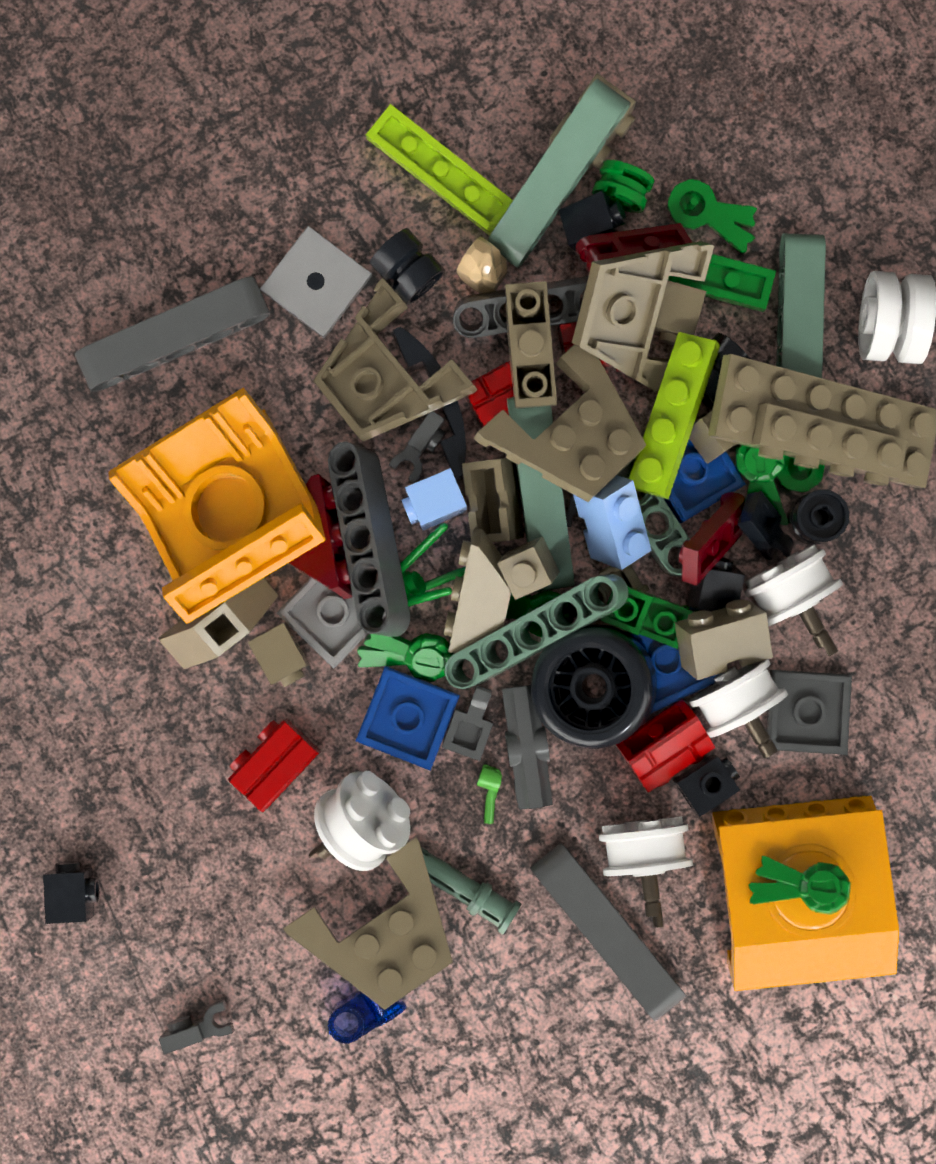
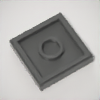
M770 669V675L778 689L785 688L788 693L786 698L767 710L766 730L770 736L769 739L773 741L777 750L848 755L852 675Z

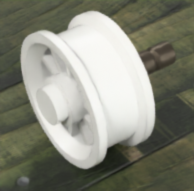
M769 659L747 665L738 671L735 667L728 669L727 672L721 673L714 678L716 683L704 689L689 701L692 707L699 706L710 725L706 731L710 738L745 725L753 741L758 745V749L764 759L775 754L778 750L773 741L769 739L770 736L759 716L781 702L788 695L785 688L778 689L767 668L771 665Z

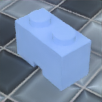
M451 468L405 487L408 497L401 500L411 525L419 522L422 530L467 512V505Z
M616 475L589 502L573 494L578 515L586 523L587 529L583 533L591 559L623 570L651 551L633 480Z

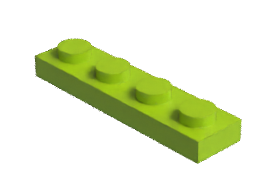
M391 104L366 133V139L489 236L513 202L510 197Z
M678 332L643 435L646 446L636 456L629 477L630 480L634 481L637 491L669 499L720 348V344L717 341Z

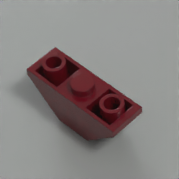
M316 474L310 477L306 487L318 507L326 540L292 560L289 564L344 599L352 598V588L332 484L320 474Z

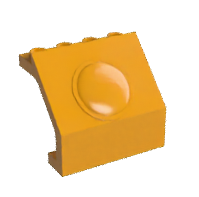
M244 387L108 471L111 483L143 520L173 581L162 587L163 598L186 624L326 540L315 501L265 409L261 410Z
M872 796L712 812V825L721 856L731 932V950H727V964L734 991L885 976L897 973L899 924L883 811L876 809ZM762 856H767L801 873L818 862L839 866L851 882V892L846 906L832 915L811 911L801 898L756 905L750 904L753 892L750 890L749 884L777 883L776 881L759 877L755 873L758 868L763 866Z

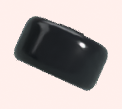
M591 624L580 628L545 647L536 661L531 679L533 705L544 726L563 742L585 749L607 748L629 738L649 717L657 694L655 668L645 648L634 637L623 630L601 624ZM591 674H598L604 678L606 691L603 695H595L589 691L587 680Z

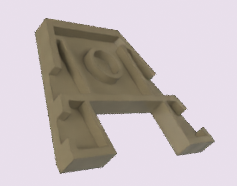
M699 241L593 261L572 343L658 393L669 359L650 357L648 352L668 277L675 276L705 282L714 245Z
M384 278L378 281L374 290L376 293L367 307L362 306L355 317L357 322L346 339H340L313 380L357 437L363 442L467 397L478 390L452 359L421 386L414 381L377 336L379 332L408 308Z
M574 344L556 363L585 392L573 405L536 439H532L504 410L500 411L479 430L474 439L486 448L490 445L507 454L505 458L518 465L522 462L543 474L542 478L589 502L645 448L646 443L599 358Z
M417 837L406 843L397 852L386 857V860L409 894L341 941L336 939L316 907H313L283 928L287 935L384 1010L453 963L424 856Z

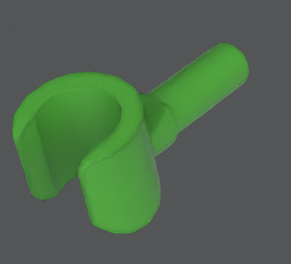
M483 765L477 786L488 789L485 800L484 823L493 824L495 800L501 785L502 773L499 769L489 765Z

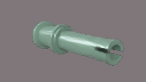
M421 847L431 883L467 905L466 910L469 911L470 915L475 916L478 914L497 926L498 932L503 935L522 904L517 900L512 903L493 891V885L490 883L482 882V884H479Z

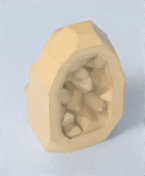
M480 236L472 243L461 259L457 268V275L479 294L496 291L506 277L507 261L501 255L498 248Z

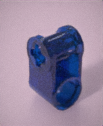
M357 989L332 1007L328 1019V1030L335 1041L349 1044L355 1042L376 1027H380L393 1020L407 1006L404 1001L399 1002L398 1000L384 1010ZM350 1012L356 1016L358 1024L354 1029L344 1031L336 1025V1017L341 1013Z

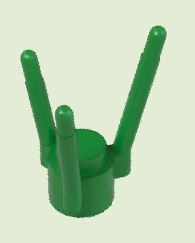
M446 523L440 524L400 563L409 607L450 595L452 593L450 587L429 592L425 591L455 580L456 576L462 577L465 573L466 566L424 582L418 572L405 571L448 529Z

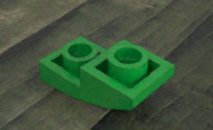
M627 586L629 591L625 604L618 610L601 618V621L633 634H640L679 649L674 622L688 619V615L693 613L694 610ZM611 591L607 604L613 599V591Z

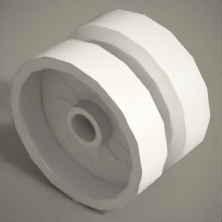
M870 272L862 295L858 325V345L862 360L886 361L893 352L898 363L923 364L932 343L936 318V287L931 275L909 274L900 284L895 272Z

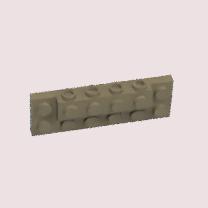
M728 354L723 355L708 437L759 449L758 456L782 460L783 455L795 458L794 465L818 469L819 464L829 466V473L837 476L853 477L854 473L865 475L864 482L869 484L888 486L889 482L913 488H926L936 437V409Z

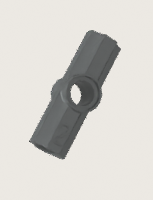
M531 685L502 689L508 730L505 731L509 766L513 767L519 810L534 809L553 805L547 762H550L546 729L545 726H542L541 720L534 708Z

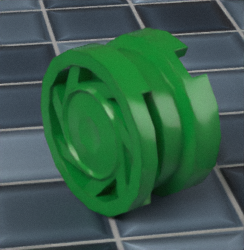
M604 160L599 171L602 175L601 180L595 182L592 195L603 191L614 202L619 201L624 211L643 213L647 203L645 194L651 192L655 179L649 173L634 165L618 160Z

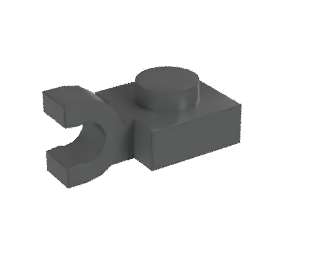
M434 411L430 412L411 437L403 452L397 454L391 460L389 467L396 471L402 462H411L414 465V470L408 480L413 484L416 483L422 474L420 456L427 449L434 452L446 435V432L442 430L445 424L444 419Z
M477 685L468 711L455 709L442 748L480 761L494 723L483 718L492 690Z
M225 999L212 1004L206 1011L204 1018L192 1021L190 1016H185L168 1023V1030H165L159 1038L163 1054L202 1042L205 1038L211 1036L221 1037L232 1034L235 1030L232 1022L219 1025L214 1020V1014L222 1012L227 1008Z

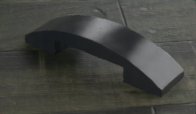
M401 327L393 329L395 340L409 373L424 367L430 378L441 368L432 354L413 335ZM458 401L442 407L453 436L440 441V446L457 482L463 479L462 463L466 462V438Z

